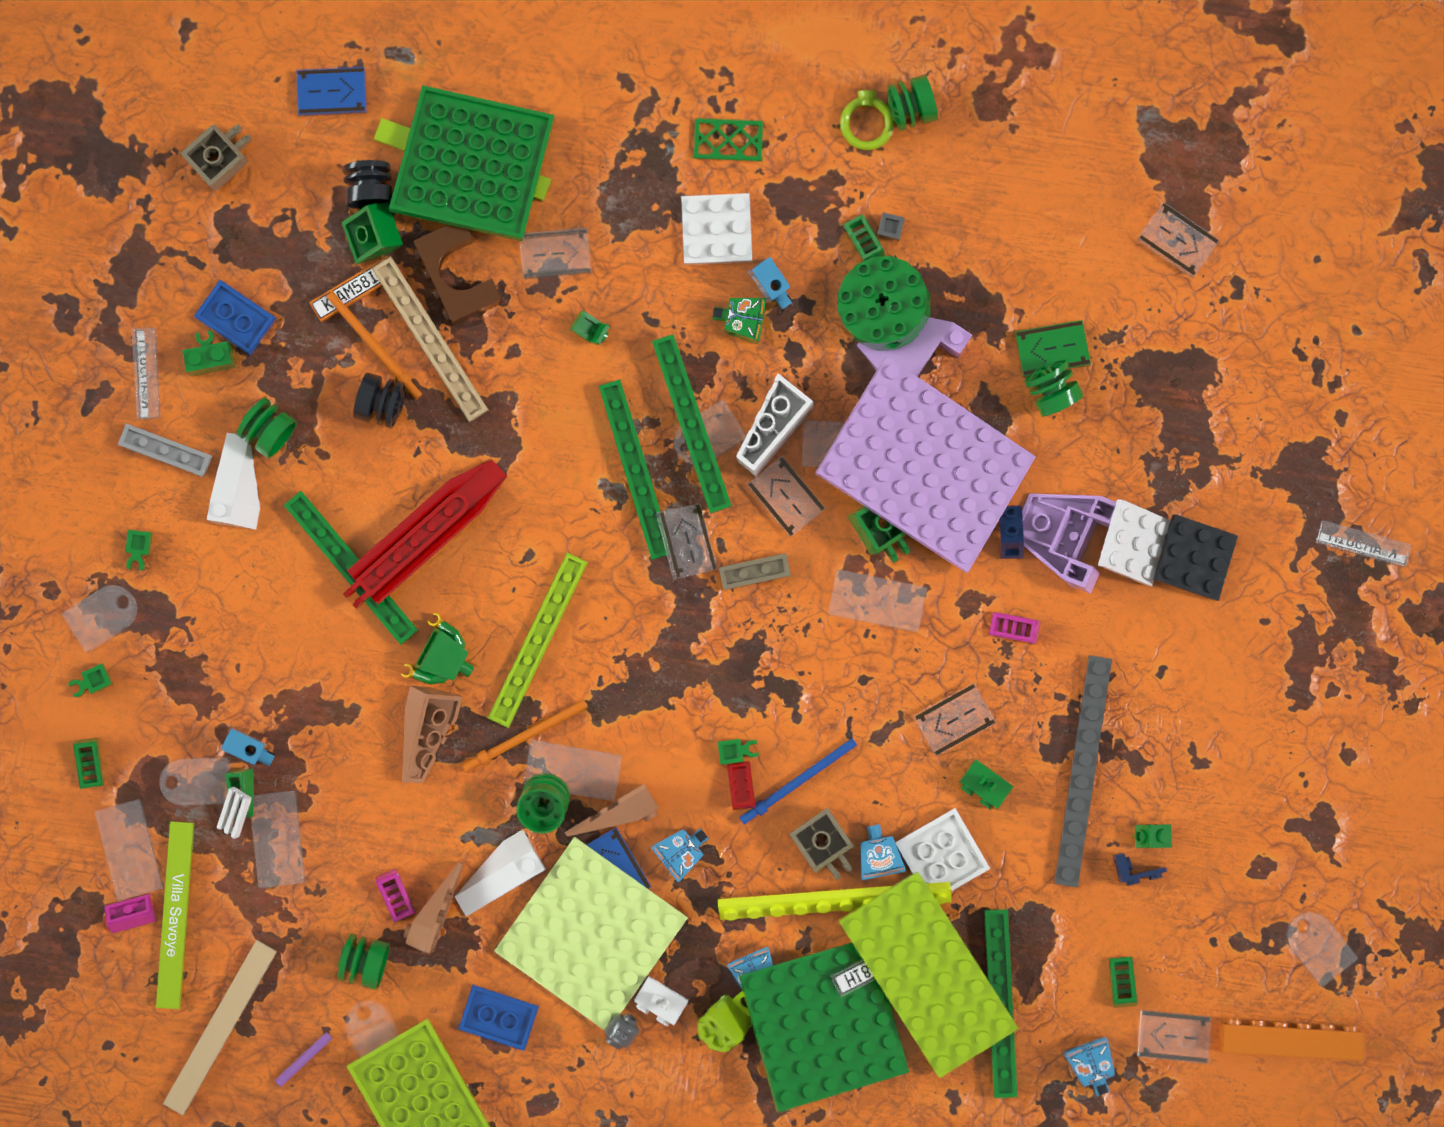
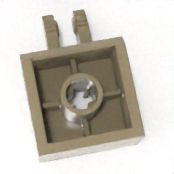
M214 124L180 153L214 192L249 163L240 151L250 143L252 138L247 134L236 144L231 142L242 131V127L239 124L230 129L225 135ZM213 155L218 157L216 161H213L211 159Z
M828 808L789 833L815 873L824 866H827L836 880L841 878L838 870L831 864L836 858L840 859L845 870L848 872L853 870L843 853L854 846ZM821 833V836L823 834L827 836L825 846L821 847V844L819 846L815 844L817 834Z

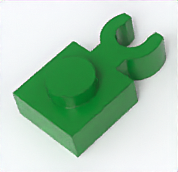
M128 530L125 552L130 553L131 557L127 560V569L132 570V564L138 561L139 570L144 571L145 561L142 558L143 555L150 556L153 533Z
M103 663L82 672L83 680H72L68 683L70 687L76 684L79 685V692L73 694L76 698L83 696L87 689L90 694H94L113 685Z
M740 739L718 742L720 765L743 762V755L751 758L759 756V753H751L749 751V746L757 744V741L750 740L745 745H741Z

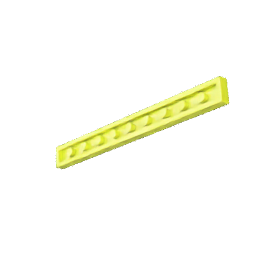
M950 882L926 883L939 904L952 902ZM892 886L718 899L720 920L756 919L766 916L780 917L782 915H804L806 913H828L832 911L848 912L856 910Z

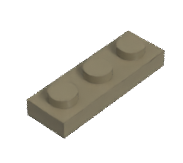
M786 553L719 567L723 590L791 576Z

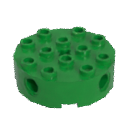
M892 256L872 257L857 264L844 277L838 291V313L847 332L860 344L876 351L896 350L912 343L919 335L918 333L924 328L925 323L927 324L931 314L930 295L920 273L907 261Z

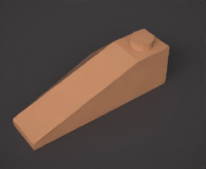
M410 686L405 706L403 782H424L436 760L435 753L440 744L444 745L447 739L445 735L450 725L454 726L458 718L463 698L461 695L431 687Z
M643 784L618 799L616 803L605 807L596 815L587 818L566 831L565 834L573 836L644 819L646 822L657 815L656 810L659 807L646 785Z
M457 863L414 919L412 925H407L403 936L407 938L405 944L426 953L434 952L464 867L463 863Z

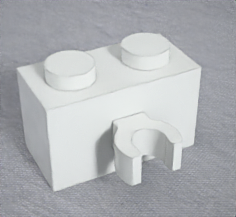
M649 976L634 1002L638 1003L636 1008L646 1014L649 1011L658 1015L656 1020L668 1026L669 1023L672 1025L676 1023L688 999Z

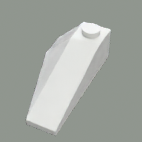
M227 433L210 499L207 520L211 523L257 530L260 501L258 499L252 446L245 442L246 438L241 439L236 434Z
M524 830L504 840L456 894L455 898L466 917L546 870Z

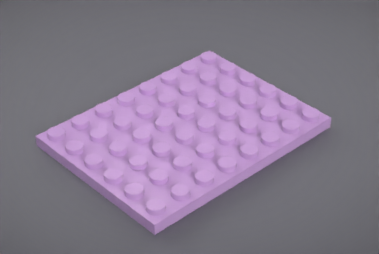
M887 356L883 359L815 474L963 572L968 573L1036 456Z

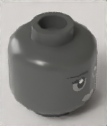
M628 1013L625 1015H615L605 1028L606 1041L616 1049L628 1048L639 1034L636 1018Z

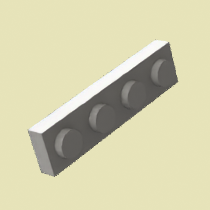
M127 423L118 442L119 446L201 477H205L213 457Z

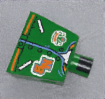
M730 298L728 309L714 306L712 320L725 322L724 333L759 344L767 298Z

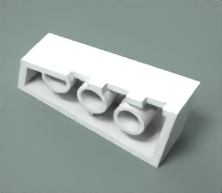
M777 374L771 390L768 392L765 402L736 456L738 462L754 476L760 473L815 408L810 398L780 374Z

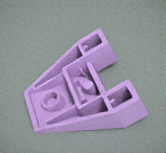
M929 317L927 324L925 323L924 328L918 333L919 335L916 339L899 349L876 351L860 343L857 346L876 371L883 359L888 356L918 377L938 346L958 358L970 341L972 334L954 322Z
M1029 494L1022 509L1024 547L1069 586L1091 594L1100 573L1095 567L1081 562V559L1096 525L1100 524L1109 528L1116 502L1102 496Z

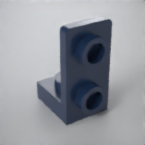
M1007 506L999 519L1000 559L1023 558L1022 506Z
M1125 853L1113 855L1119 882H1126L1127 886L1140 883L1139 878L1147 876L1149 880L1162 878V873L1167 872L1166 867H1160L1130 875L1129 871L1132 870L1130 858L1125 857Z

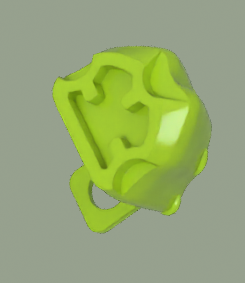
M743 991L733 999L727 995L721 996L720 1000L712 1005L707 1013L699 1019L698 1037L711 1050L719 1052L730 1051L732 1047L738 1045L744 1039L749 1028L752 1026L748 1008L741 1003V998L744 997Z

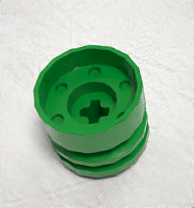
M925 74L910 78L909 90H907L902 81L898 82L899 93L894 84L887 85L889 110L900 131L906 130V119L909 126L914 128L915 116L919 117L923 125L938 120L934 94Z
M1066 359L1048 363L1035 370L1024 380L1026 387H1032L1029 390L1030 395L1042 394L1034 402L1042 417L1062 411L1084 396L1077 380L1066 382L1074 374L1071 369L1066 370L1069 367Z
M264 397L246 413L237 429L236 435L241 439L246 438L245 442L249 445L258 439L255 449L267 459H270L288 441L296 428L297 421L285 412L275 417L278 407L275 404L271 405V401Z
M549 773L536 774L528 779L517 803L516 813L521 824L526 829L540 834L553 832L560 827L570 801L568 786L561 778Z
M350 933L339 957L338 980L345 982L350 972L349 983L354 984L358 975H361L362 987L377 990L386 967L390 943L374 939L368 949L366 948V937L362 936L358 945H356L357 935Z

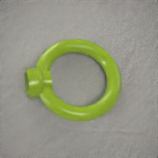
M862 90L858 91V98L852 100L844 108L840 119V128L846 141L853 147L860 150H874L883 146L890 139L894 129V120L887 104L876 98V91ZM860 106H874L882 112L885 118L883 133L873 141L859 140L850 130V116Z

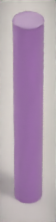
M328 1032L323 1034L275 1079V1082L282 1087L333 1039Z

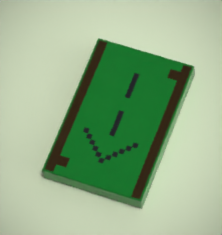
M1083 320L1015 332L1023 377H1028L1035 370L1048 363L1066 359L1069 364L1067 369L1091 365Z

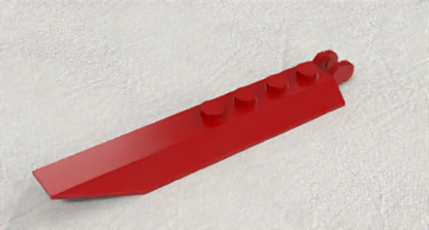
M489 460L448 480L347 570L356 582L343 595L348 598L361 587L365 593L354 601L353 606L357 609L369 597L379 605L484 510L507 475L493 460Z

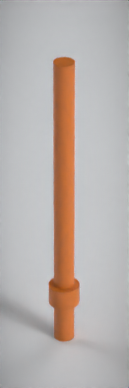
M333 291L326 296L327 299L397 378L396 381L404 382L405 388L415 400L420 398L423 394L413 384L407 372L404 373L339 297Z
M582 700L492 749L477 753L475 758L461 765L465 772L481 764L484 766L491 762L490 759L585 710L588 706Z

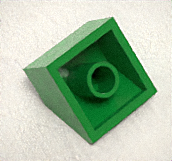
M388 203L367 205L341 222L356 264L389 254L403 245L393 214L389 212Z

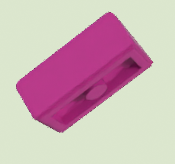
M150 894L104 906L107 927L111 933L156 921Z

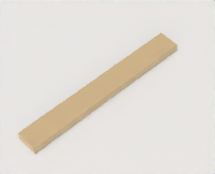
M390 256L372 268L373 272L468 421L471 422L489 411L392 257Z
M256 940L166 1097L164 1105L181 1115L186 1113L278 951Z

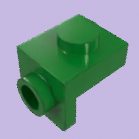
M581 310L569 330L589 343L599 345L607 338L610 326Z
M1171 824L1135 825L1134 837L1136 848H1172Z

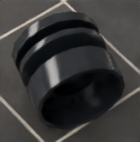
M361 160L345 164L342 167L343 174L347 175L343 178L344 183L352 185L344 190L346 207L362 209L371 204L388 203L390 205L393 195L392 187L383 184L391 180V175L388 173L391 171L389 162Z
M366 372L358 389L353 417L370 422L374 414H377L376 424L381 426L385 421L386 428L392 429L403 409L405 383L398 381L394 388V380L389 379L383 388L381 376Z

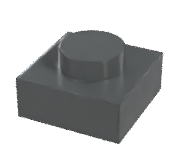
M883 212L877 236L899 241L905 218Z

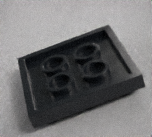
M1173 514L1153 580L1213 601H1219L1238 535Z

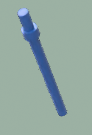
M854 739L848 740L763 801L759 800L756 802L755 808L750 809L739 817L742 823L745 825L756 816H762L773 804L857 746Z

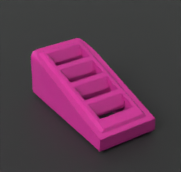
M993 612L989 635L1036 644L1040 621ZM1000 618L1004 619L1002 632H998ZM1009 620L1013 621L1011 634L1007 633ZM1019 622L1022 623L1020 636L1016 635ZM1028 624L1032 625L1030 637H1026Z
M393 869L375 878L394 923L415 914L397 869ZM394 878L396 880V882H393L389 885H383V883L390 881ZM397 887L400 889L390 895L387 894L388 891ZM403 896L404 899L391 904V900ZM405 904L408 908L395 913L394 909Z

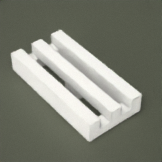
M236 787L229 788L217 828L219 830L224 829V833H230L234 839L239 837L252 797ZM235 816H237V819H236V822H235V825H234V828H233L232 825H233Z

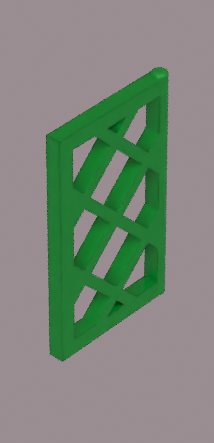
M695 118L693 159L762 161L763 121ZM700 124H711L714 127L706 136L699 131ZM723 125H735L738 129L728 137L720 127ZM746 126H758V133L751 138L744 128ZM716 131L725 139L717 148L708 140ZM740 132L749 140L741 149L731 141ZM705 142L713 152L710 154H698L699 146ZM729 143L736 150V153L734 155H722L719 151ZM753 144L757 149V156H746L743 151Z

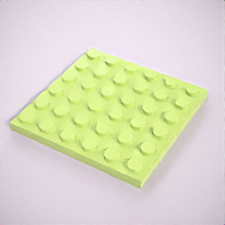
M574 837L494 952L605 1030L612 1018L617 1014H621L688 917Z

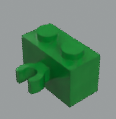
M211 330L208 331L209 337L205 341L201 339L200 333H196V341L201 346L182 350L186 373L190 376L236 368L232 346L227 341L212 344L214 334Z
M976 759L959 781L962 785L960 788L971 797L973 794L981 798L979 803L989 810L992 807L998 809L1014 787Z

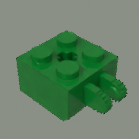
M861 506L847 515L870 555L878 554L884 550L890 560L895 563L899 560L891 546L895 542L904 555L910 553L909 547L903 539L907 534L867 507ZM879 519H883L884 521L881 524V527L878 524Z

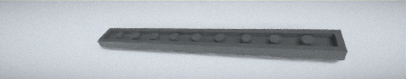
M1088 656L1054 884L1078 887L1112 659Z

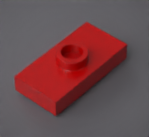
M750 761L727 764L733 810L755 808Z

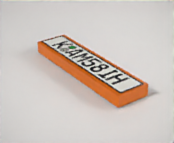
M388 256L310 301L309 303L321 323L339 313L326 297L330 292L333 291L346 307H349L383 287L372 268L386 260Z

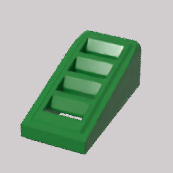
M863 214L843 224L862 261L872 257L886 256L883 247ZM862 224L864 225V227L859 229L858 231L854 233L852 232V230L857 228L858 226ZM865 233H868L867 236H865V237H863V238H861V239H859V240L856 239V238L860 237L861 235H863V234H865ZM870 241L873 242V243H871L870 245H868V246H866V247H864V248L861 247L862 245H864V244H866V243H868V242H870Z
M98 738L74 741L73 749L80 789L103 786ZM92 746V750L81 752V748ZM82 757H94V760L82 761ZM95 765V769L83 771V767ZM97 775L96 779H84V776Z
M235 769L225 773L228 791L229 788L236 787L252 797L246 817H253V769Z
M1132 957L1109 958L1113 1007L1136 1006L1138 1001ZM1128 965V969L1115 970V966ZM1129 975V979L1116 980V976ZM1117 985H1130V988L1117 989ZM1131 994V998L1118 999V995Z

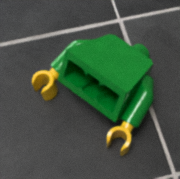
M433 613L438 618V621L433 624L427 620L428 624L434 628L415 666L404 664V666L410 667V674L401 673V675L407 678L413 677L415 680L429 685L445 683L448 679L454 680L458 673L469 677L474 669V665L465 661L468 651L464 649L465 641L459 630L448 622L443 621L439 614Z

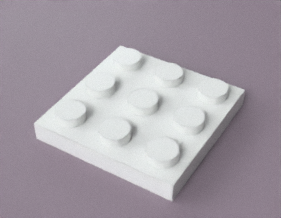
M749 193L681 196L684 265L752 262Z
M1117 499L1098 566L1144 585L1152 586L1171 520L1125 500Z
M956 808L895 842L912 874L919 871L926 883L950 882L951 891L990 869Z

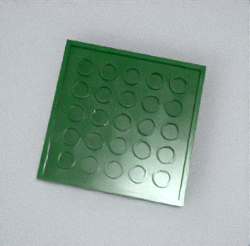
M422 85L391 198L389 212L523 242L555 115Z
M852 942L739 975L776 1112L778 1113L910 1073L889 999L877 980L873 978L841 994L834 979L835 976L865 962Z

